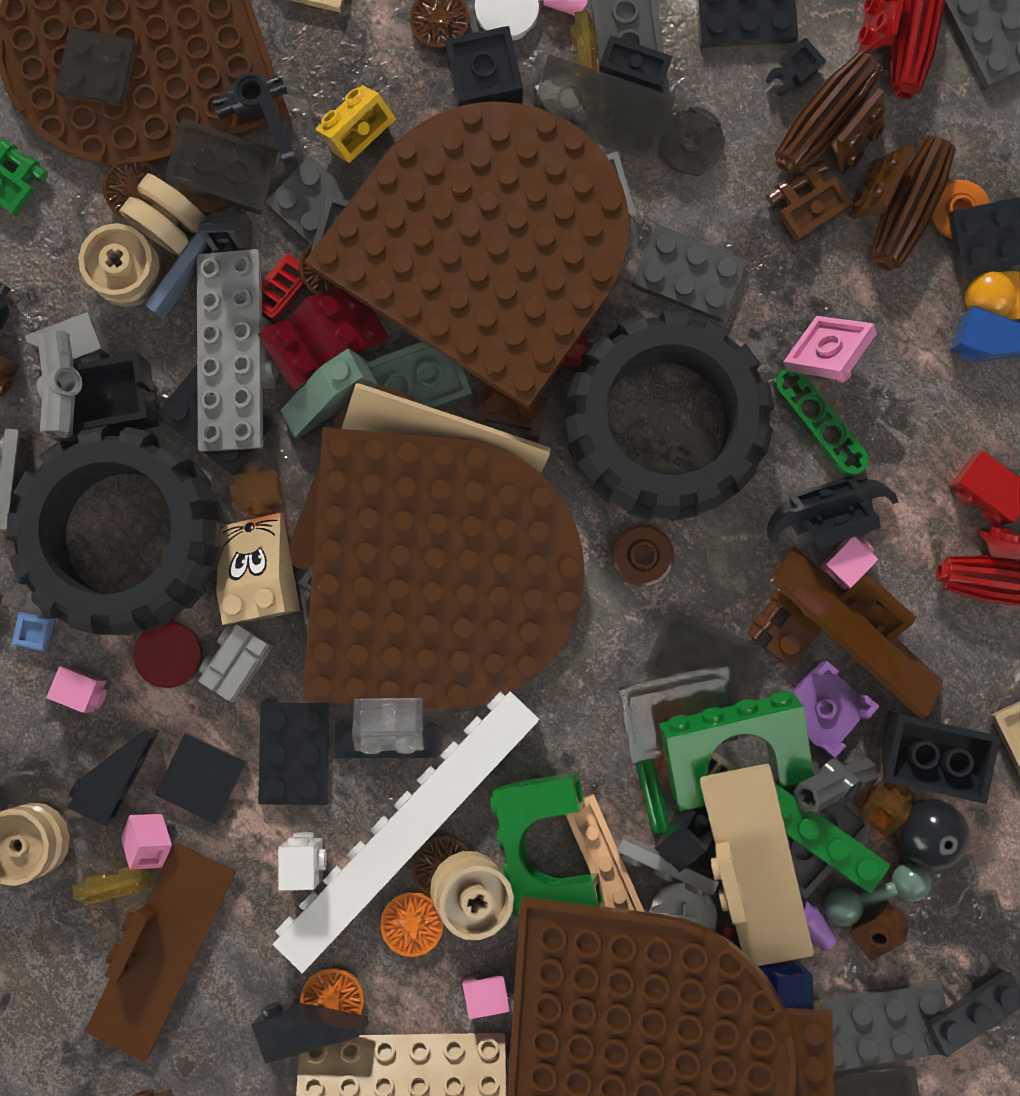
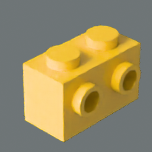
M362 85L351 90L346 95L345 101L336 110L325 114L321 124L315 128V131L334 155L350 163L397 118L379 93Z

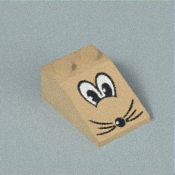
M283 513L232 523L221 528L219 546L224 547L217 566L216 592L222 625L242 624L299 612L300 606Z

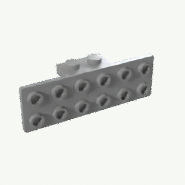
M257 249L199 254L197 256L198 450L202 452L260 449L263 447L262 389L275 388V378L278 377L279 368L258 336L264 327L275 323L262 316L261 252Z

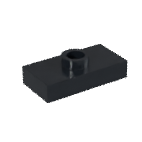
M610 35L599 65V71L661 92L673 56Z

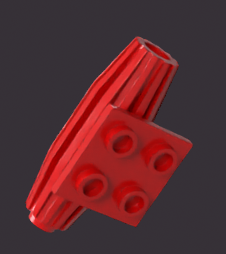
M866 0L864 3L863 11L865 12V18L857 38L858 43H860L858 52L870 54L877 48L889 46L888 88L899 99H911L915 94H919L922 91L935 56L945 0Z
M991 525L990 530L978 529L977 535L986 540L990 555L947 556L944 562H939L936 571L937 581L941 582L943 589L984 602L1020 607V534L1011 532V528Z

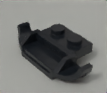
M848 476L789 495V502L780 506L769 519L767 536L772 543L778 542L780 533L786 527L792 526L797 535L805 533L816 549L829 547L836 542L854 536H863L870 531L881 528L880 518L873 509L872 499L886 497L892 504L899 503L896 494L884 483L870 479L855 480L852 476Z

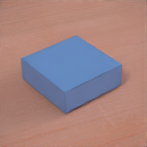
M19 612L11 645L48 652L55 619Z

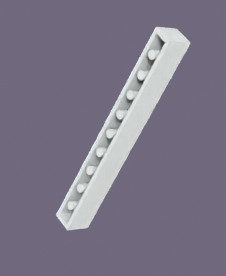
M501 691L487 705L491 710L483 720L477 716L464 729L468 736L459 745L453 741L440 755L444 759L443 763L436 770L430 766L418 778L417 781L421 786L413 795L406 791L393 805L397 812L389 820L383 816L371 828L370 831L374 836L365 845L360 840L346 855L351 861L342 870L336 866L325 877L323 882L327 886L321 893L317 895L312 891L299 905L303 912L295 920L289 916L275 931L279 937L272 945L301 973L315 961L540 720L511 691L506 696Z

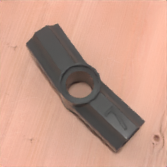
M836 758L831 759L820 769L817 775L798 784L794 791L798 800L797 805L805 812H818L836 801L844 805L851 801L859 791L874 786L879 778L876 773L877 765L869 758L863 760L855 759L843 764Z

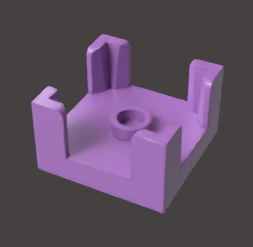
M818 661L793 692L804 706L808 740L826 756L836 758L846 746L844 743H841L861 718L869 719L878 709L879 705L867 695L856 692L837 675L839 671L828 661Z

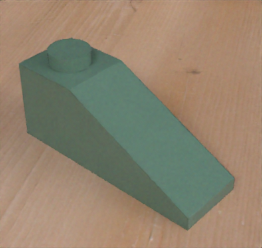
M350 349L345 350L322 365L281 409V412L294 438H300L349 406L357 383L374 389L378 387L364 358Z

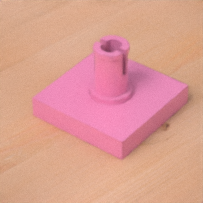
M816 316L783 361L787 371L830 378L832 382L837 380L838 383H843L851 377V370L872 342L877 331L873 323Z

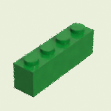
M775 784L786 835L854 884L872 894L891 865L817 812H805L797 805V798Z

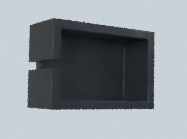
M139 353L73 364L74 369L82 378V388L75 395L73 436L52 439L57 442L62 439L69 443L78 439L80 431L107 426L112 430H124L126 427L138 430L159 427L156 401L149 394L154 392L151 364Z

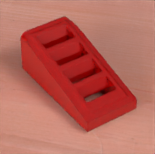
M289 253L285 254L262 281V315L275 324L279 323L305 287L300 277L297 279L286 271V268L291 266L299 272L300 261ZM282 276L293 283L291 288H288L278 281L279 278ZM274 286L285 293L282 298L271 291ZM267 296L277 304L271 307L263 300Z

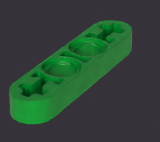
M786 368L781 370L773 382V389L776 395L835 468L846 476H855L864 471L868 464V455L865 449L805 375L787 371ZM784 376L787 379L793 377L796 380L794 389L799 394L803 390L807 392L796 403L792 400L797 396L792 388L785 390L782 387L785 382ZM810 400L817 404L819 412L816 417L809 418L802 413L801 406L804 401ZM826 426H832L838 430L839 440L837 443L830 444L823 439L822 431ZM846 441L849 446L845 447L844 450L849 456L854 454L858 456L859 459L855 462L858 468L854 465L847 467L844 463L848 459L845 453L840 451L836 455L833 450L842 446Z

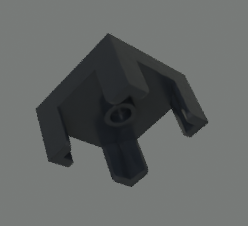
M509 26L445 39L446 57L449 70L452 73L458 107L506 97V102L523 104V85Z

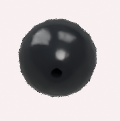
M924 799L910 805L901 815L897 825V841L905 857L914 865L932 871L946 870L957 864L965 855L970 843V829L964 816L952 804L937 799Z

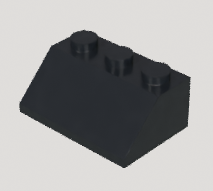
M888 711L882 739L883 781L987 804L1001 736Z

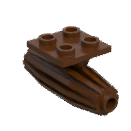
M857 52L826 79L798 113L774 154L777 160L776 166L787 175H791L792 172L793 174H800L832 147L837 156L838 173L844 175L850 166L855 167L860 162L867 145L871 141L875 142L878 140L885 128V124H883L885 112L884 90L878 88L867 103H865L883 72L881 65L878 64L875 58L871 57L868 53Z
M927 136L913 156L915 147L909 144L896 151L893 150L885 156L875 158L867 168L866 175L868 177L864 186L857 191L853 198L854 207L849 215L851 218L857 219L867 214L881 215L870 256L875 260L874 265L882 270L892 271L904 264L924 235L942 197L956 151L955 146L942 137Z

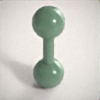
M912 862L903 863L895 869L892 875V882L876 887L872 894L867 891L858 894L847 887L833 889L826 896L824 910L828 919L834 924L842 927L852 926L861 919L865 906L895 895L910 902L924 899L931 890V876L925 868L916 866Z

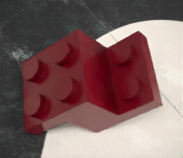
M340 288L307 297L288 320L264 327L258 334L293 391L301 388L322 365L345 350L350 349L354 353L359 354L384 344L390 338L374 311Z

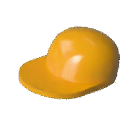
M989 271L977 276L969 283L965 291L967 309L969 310L975 306L1010 320H1019L1020 272Z

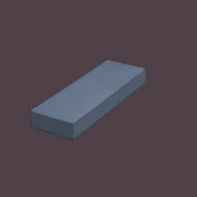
M199 231L195 233L145 303V306L161 320L165 318L197 273V256L212 252V249Z

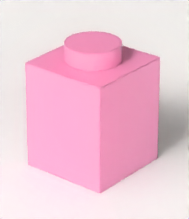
M854 536L845 539L819 568L839 587L845 590L851 588L875 564L878 558L873 554L874 548L862 537L857 539Z
M59 666L46 698L83 713L94 712L95 708L98 709L105 699L107 691L104 689L106 680L71 666Z

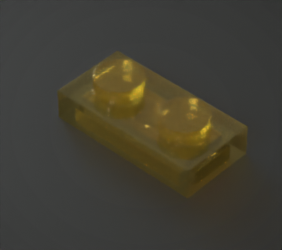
M587 10L574 12L575 25L570 27L572 43L574 46L577 45L578 56L573 57L576 77L581 76L586 88L598 86L593 21Z
M129 867L121 868L117 871V875L109 877L104 875L89 876L84 879V883L72 886L74 900L84 905L152 889L151 876L141 869L130 870Z

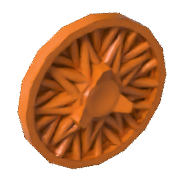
M968 180L948 182L931 218L933 226L941 235L952 240L948 212L990 203L988 195L979 185Z
M409 891L397 895L388 902L381 915L380 929L383 940L391 950L402 956L416 957L428 953L437 945L443 933V922L434 908L431 897L421 892Z
M336 967L321 969L313 974L304 985L300 998V1003L359 1015L362 1014L365 1002L363 988L358 979L347 970Z

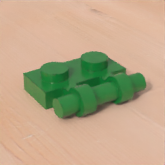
M0 139V206L17 217L35 193V190L26 183L28 179L34 177L42 183L47 179L49 173L40 166L38 160L32 156L26 157L19 152L15 144L7 139ZM11 161L18 168L14 173H11L2 167L5 162Z

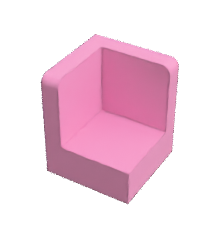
M129 815L121 836L129 869L163 868L172 846L163 815Z
M476 974L463 978V989L469 1019L510 1012L509 997H507L503 976L478 980Z

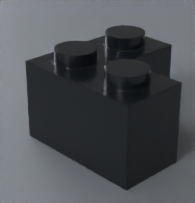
M706 806L681 812L678 809L654 848L662 855L665 861L670 863L679 872L683 871L697 859L702 866L706 867L713 874L711 859L717 858Z

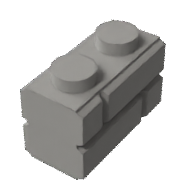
M235 623L233 628L227 626L221 633L217 641L221 646L214 656L209 654L199 668V672L203 674L198 680L232 703L238 702L274 646L247 627Z

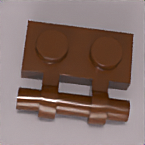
M822 160L813 166L809 165L791 180H783L775 185L774 191L766 195L767 201L771 206L776 205L780 201L787 204V207L780 211L779 217L796 242L844 212L853 204V201L836 176L825 183L820 176L826 173L828 168ZM805 185L809 186L812 191L799 198L796 191Z
M775 589L770 596V603L761 614H756L752 620L754 624L746 634L755 641H758L764 632L768 634L771 638L764 646V649L789 668H793L822 628L812 619L806 617L801 609L787 596L782 595ZM784 609L789 614L778 628L772 621L780 610Z

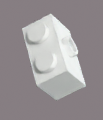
M312 832L294 833L293 837H289L286 842L278 847L279 890H314L323 880V870H326L327 864L326 849H323V838H314V833Z

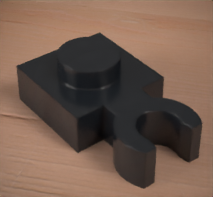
M805 37L781 57L779 64L782 67L771 70L765 82L769 84L774 79L782 80L784 85L779 88L777 95L783 96L788 92L793 80L801 86L822 69L827 60Z

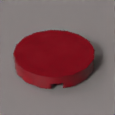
M171 622L151 632H142L135 644L133 658L136 670L146 682L155 687L174 688L185 684L195 677L202 663L203 651L192 629L181 623Z

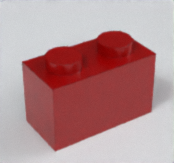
M983 450L969 458L949 485L950 488L956 491L955 496L960 501L970 506L975 505L983 511L982 516L994 525L999 526L1001 524L1004 526L1014 523L1020 515V477Z

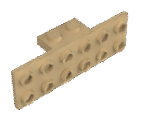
M360 383L355 385L342 429L479 441L514 454L530 464L539 473L542 472L551 451L550 447Z
M762 764L701 777L700 784L716 846L717 858L711 859L712 870L715 880L722 879L724 890H719L723 912L730 911L732 923L736 926L741 950L757 966L813 956L814 950L770 765Z
M505 1034L359 1035L353 1039L299 1054L296 1096H506Z

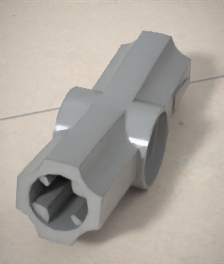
M58 330L41 332L37 334L42 375L36 384L37 391L42 398L40 433H43V436L52 438H69L73 436L75 395L82 388V378L73 367L70 334L66 333V331Z

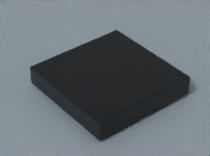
M184 733L155 796L217 824L247 761L189 733Z

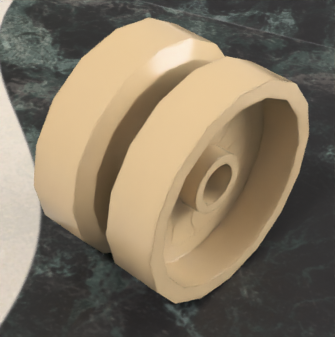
M147 173L137 186L139 194L147 203L138 198L129 197L119 212L144 235L163 249L179 257L188 245L189 240L178 227L188 233L195 234L198 231V224L206 217L176 189L156 176Z
M119 223L103 225L91 232L82 243L78 257L80 272L87 284L111 304L122 307L141 305L150 298L162 281L163 267L161 258L148 240L132 226Z
M33 802L0 811V884L12 886L24 884L50 874L62 864L68 853L70 836L67 824L58 811L46 804Z
M462 851L449 856L438 866L431 879L430 895L434 908L450 932L465 940H482L496 934L506 925L513 911L514 895L510 882L490 857L479 852Z

